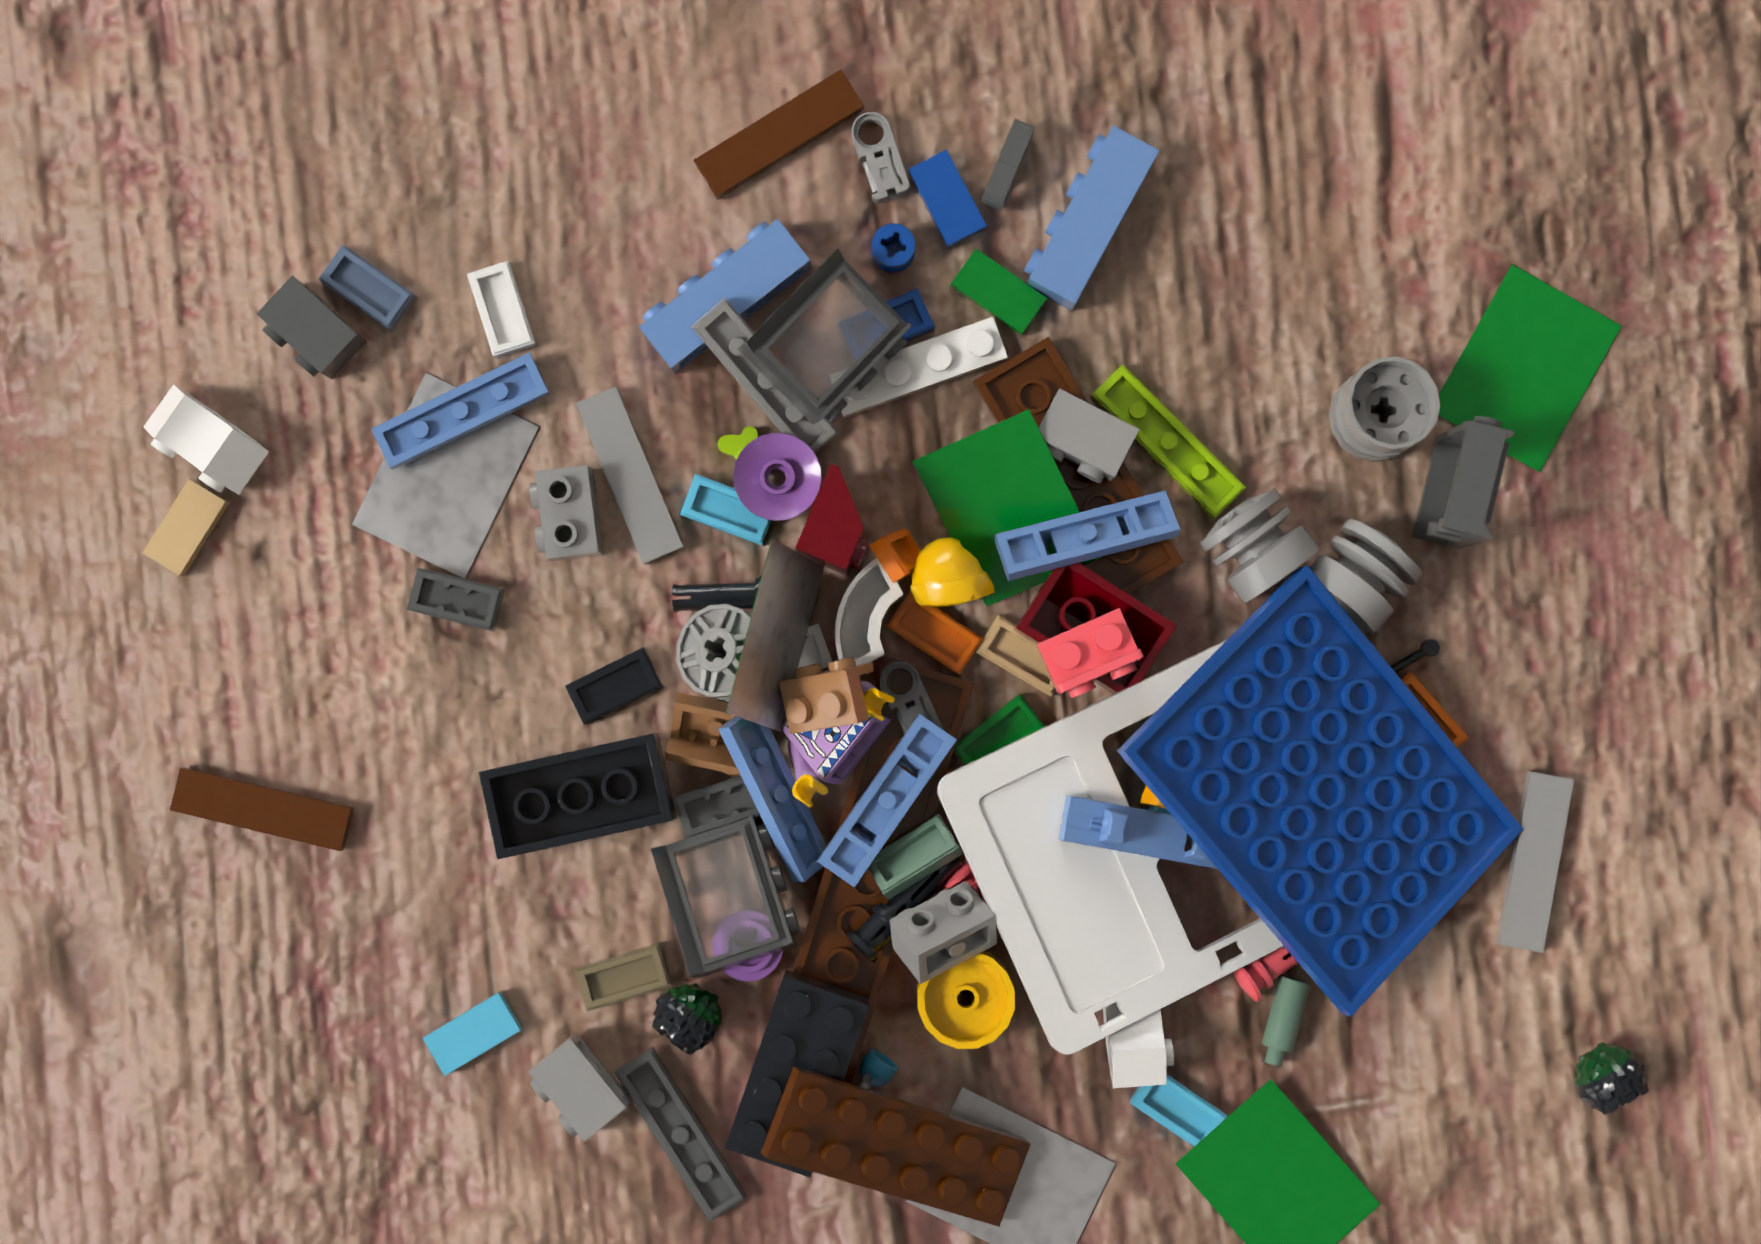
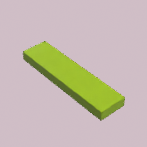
M1123 364L1091 395V398L1105 412L1139 429L1134 441L1212 519H1215L1246 488Z

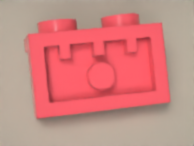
M1120 608L1036 644L1057 693L1068 691L1071 698L1096 688L1093 679L1106 673H1110L1112 680L1137 670L1134 661L1144 657L1141 649H1137Z

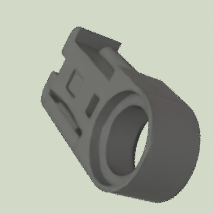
M1017 119L1014 120L986 186L981 203L1000 211L1002 210L1033 137L1034 126Z
M898 661L889 664L881 674L880 686L882 692L895 698L893 704L887 703L891 710L897 707L898 711L894 713L904 734L918 714H921L944 730L917 670L906 662ZM898 668L907 670L913 678L912 688L902 695L892 693L887 686L889 673Z

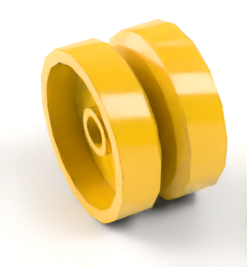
M985 950L922 984L917 981L918 1012L925 1028L939 1042L956 1049H977L995 1041L1008 1028L1015 1010V989L1004 964L990 951ZM963 990L971 991L973 993L970 996L971 1003L961 1004L960 998L957 999L958 994Z

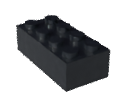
M659 732L478 772L497 860L665 823L677 818Z
M789 970L785 971L725 1149L811 1178V1171L766 1159L761 1154V1150L793 1067L844 1081L869 1008L870 998Z

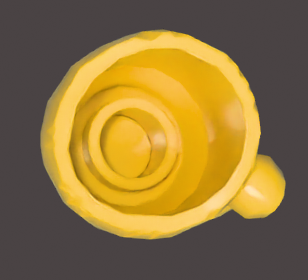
M951 537L938 538L926 545L917 556L911 576V592L915 601L921 606L946 607L960 605L995 592L994 585L986 571L984 572L978 560L968 550L963 548L960 540Z

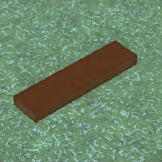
M840 69L693 160L694 164L718 200L863 111L864 105Z
M180 767L170 810L343 851L354 808L204 771Z

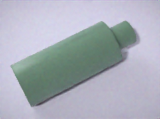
M1284 975L1279 976L1262 1044L1268 1046L1264 1062L1282 1067L1285 1052L1293 1053L1311 986L1310 983Z

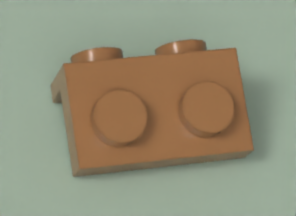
M850 657L828 662L829 670L822 671L821 663L795 668L796 677L779 681L790 734L857 724L869 720L859 675L873 672V663L856 665L855 658Z
M678 692L665 759L688 767L697 766L721 771L728 775H740L718 728L735 717L726 713L728 702Z

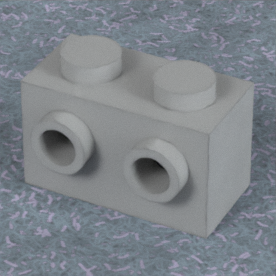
M1061 389L1057 391L1039 426V430L1055 462L1061 463L1063 458L1079 465L1077 470L1079 474L1097 483H1101L1103 478L1111 481L1116 476L1139 431L1138 428Z
M588 465L535 471L536 483H530L529 489L533 509L540 510L541 526L535 527L538 552H545V558L551 562L604 555L593 469Z
M967 881L951 889H945L928 901L914 908H908L898 916L890 919L892 947L920 984L997 944L996 915Z
M577 1032L555 1048L528 1072L533 1078L530 1084L535 1093L544 1102L551 1100L561 1113L558 1119L564 1129L573 1137L579 1135L584 1142L625 1110L631 1101Z

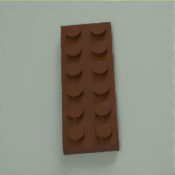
M1049 336L973 381V385L996 423L1030 409L1039 428L1059 389L1088 403ZM1063 458L1061 463L1056 462L1080 512L1144 496L1124 462H1122L1116 476L1111 481L1103 478L1101 483L1094 482L1077 472L1079 465ZM1167 539L1102 556V558L1083 566L1127 594H1131L1183 563V560L1171 540Z
M793 1067L761 1154L766 1159L1000 1227L1031 1143L1019 1136Z

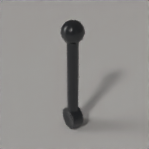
M1434 639L1425 640L1422 642L1419 650L1390 667L1397 673L1424 656H1435L1440 650L1439 643Z

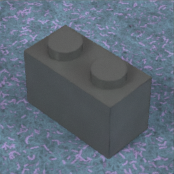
M293 275L257 313L267 323L262 331L282 348L286 343L290 344L299 353L294 360L313 377L320 372L332 379L366 343V340Z

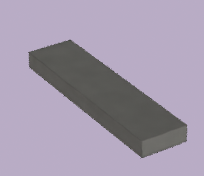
M651 1047L615 1071L617 1078L709 1222L747 1198L744 1188L654 1047Z

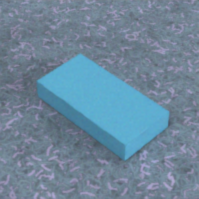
M697 474L693 478L680 513L683 517L763 546L772 520L763 519L750 512L738 498L735 488Z
M499 991L422 1039L443 1075L446 1076L518 1033L523 1028L502 992Z
M1167 1073L1166 1085L1139 1086L1129 1100L1130 1104L1192 1146L1197 1145L1228 1117L1226 1113Z

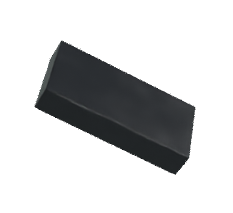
M645 647L565 685L583 725H587L664 687Z

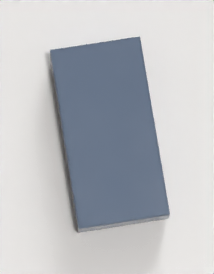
M345 245L341 246L318 278L324 285L391 332L417 297Z

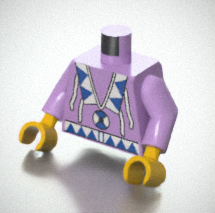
M861 681L869 720L857 724L790 734L787 721L783 725V732L789 738L787 747L797 780L793 786L792 793L796 799L809 808L813 806L811 800L816 791L823 796L828 792V788L820 782V779L823 782L841 785L891 721L888 716L881 713V710L886 702L893 704L895 698L878 690L868 681Z

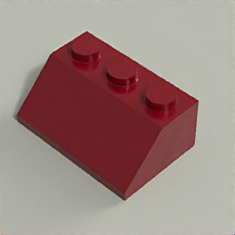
M830 464L795 549L798 553L824 567L848 577L852 568L860 571L869 550V540L864 539V526L840 468Z
M1075 563L1052 570L1014 631L1033 643L1038 644L1120 608L1137 649H1141L1144 657L1134 661L1137 670L1114 680H1112L1110 673L1093 679L1095 683L1115 694L1144 679L1177 625L1082 564Z

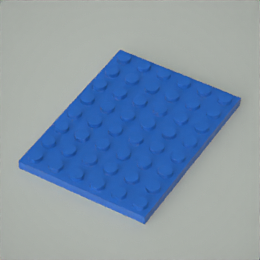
M1308 566L1299 567L1117 750L1343 1015L1351 1017L1523 830L1522 826Z

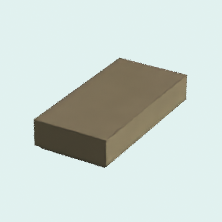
M660 942L574 969L586 1011L672 986Z

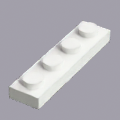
M990 317L903 348L890 360L883 356L873 366L878 372L876 376L860 391L854 386L843 397L848 403L841 411L843 417H849L1007 360L1008 356L994 318ZM847 369L829 375L831 384L833 385Z

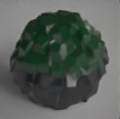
M697 983L691 985L682 984L680 987L675 988L670 987L655 1001L657 1007L653 1013L655 1018L652 1028L661 1036L665 1034L671 1044L691 1055L705 1047V1045H709L710 1042L715 1041L716 1032L722 1024V1009L717 1003L718 996L711 994L708 990H703Z
M1601 1042L1592 1051L1579 1056L1574 1084L1577 1087L1578 1095L1582 1102H1587L1591 1109H1597L1606 1115L1618 1110L1619 1105L1629 1104L1637 1099L1639 1095L1643 1096L1649 1092L1647 1084L1649 1078L1644 1069L1645 1063L1636 1058L1630 1050L1620 1047L1615 1043L1605 1044Z

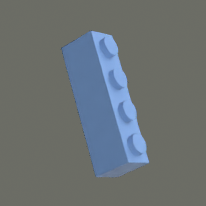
M1114 125L1107 137L1101 134L1097 136L1087 155V158L1093 160L1092 165L1086 175L1080 172L1076 174L1066 193V196L1072 198L1065 214L1059 210L1056 211L1045 231L1047 235L1051 236L1044 252L1036 248L1024 269L1026 273L1030 274L1027 282L1029 286L1053 302L1070 311L1073 310L1159 152L1158 149Z
M778 219L770 225L765 221L756 226L746 236L748 242L737 251L729 248L721 253L711 264L714 269L701 279L698 275L689 278L677 289V292L680 294L667 305L664 302L656 304L643 315L642 318L645 322L639 326L640 330L674 374L678 373L708 349V346L690 326L721 299L726 298L745 321L812 268L808 256Z

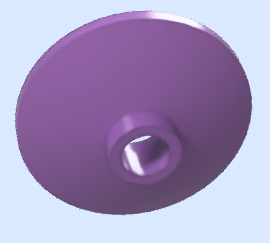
M785 433L765 434L748 443L739 454L733 473L734 487L742 504L756 516L772 521L792 519L806 511L818 495L821 485L819 461L813 450L801 439ZM780 470L785 474L786 480L784 484L774 486L769 482L768 476L772 471Z

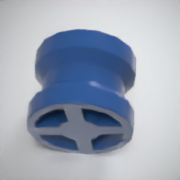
M895 223L884 225L878 229L872 239V256L877 266L886 272L898 273L911 265L915 254V240L910 230L901 224Z

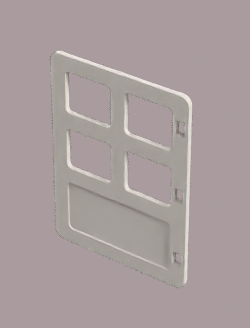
M1227 640L946 774L938 784L937 792L987 906L996 915V926L1050 1045L1062 1054H1073L1284 946L1259 918L1198 950H1194L1157 870V862L1160 858L1059 840L1066 795L1129 807L1103 748L1104 738L1154 714ZM1188 833L1185 846L1192 843V838ZM1236 941L1242 953L1220 964L1215 951ZM1116 1002L1122 1015L1099 1026L1094 1013Z

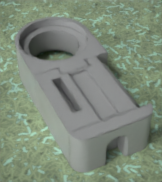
M866 112L859 115L852 125V142L859 163L864 162L863 166L873 193L872 201L880 204L908 194L909 181L889 122L883 115L877 112ZM866 123H876L883 129L884 136L879 143L867 145L858 136L860 128Z

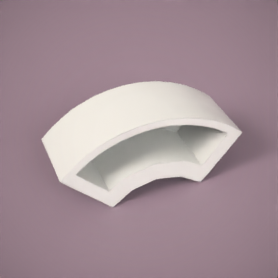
M174 384L144 425V428L154 438L151 442L153 447L174 459L176 454L185 458L202 472L198 478L220 493L227 487L239 495L269 453L266 448L241 429Z
M877 558L865 566L850 583L843 595L836 617L835 644L838 658L840 660L854 657L856 665L873 662L885 655L880 640L881 623L888 609L903 597V592L898 583L891 581Z
M1116 1002L1103 1008L1104 1023L1122 1015ZM1161 1009L1105 1037L1113 1088L1166 1085V1066L1174 1065L1172 1040L1164 1039Z

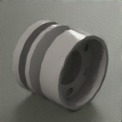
M1396 356L1376 359L1362 367L1345 381L1333 396L1329 411L1331 432L1339 445L1355 458L1370 462L1390 460L1426 438L1435 426L1440 410L1438 388L1429 373L1414 361ZM1377 406L1379 414L1385 415V419L1379 422L1377 414H1371V409Z
M1275 488L1256 497H1250L1216 521L1207 536L1199 542L1205 552L1221 541L1226 545L1227 548L1212 560L1215 566L1226 563L1234 558L1240 564L1226 581L1243 603L1250 601L1276 584L1320 549L1303 525L1285 533L1278 527L1292 512L1289 506L1284 507L1272 516L1269 515L1266 509L1281 498V495Z
M1348 519L1340 528L1346 539L1335 536L1329 542L1331 548L1341 559L1340 562L1320 555L1309 568L1358 628L1370 635H1376L1394 612L1392 606L1382 595L1383 592L1403 599L1409 594L1408 588L1404 583L1415 585L1423 575L1416 563L1391 538L1360 521Z
M729 604L709 605L694 613L683 626L677 642L676 662L683 680L694 691L729 702L752 615L751 612Z

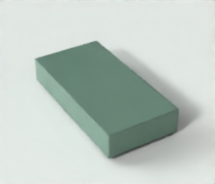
M940 814L881 849L868 869L883 895L889 900L962 855L963 852Z

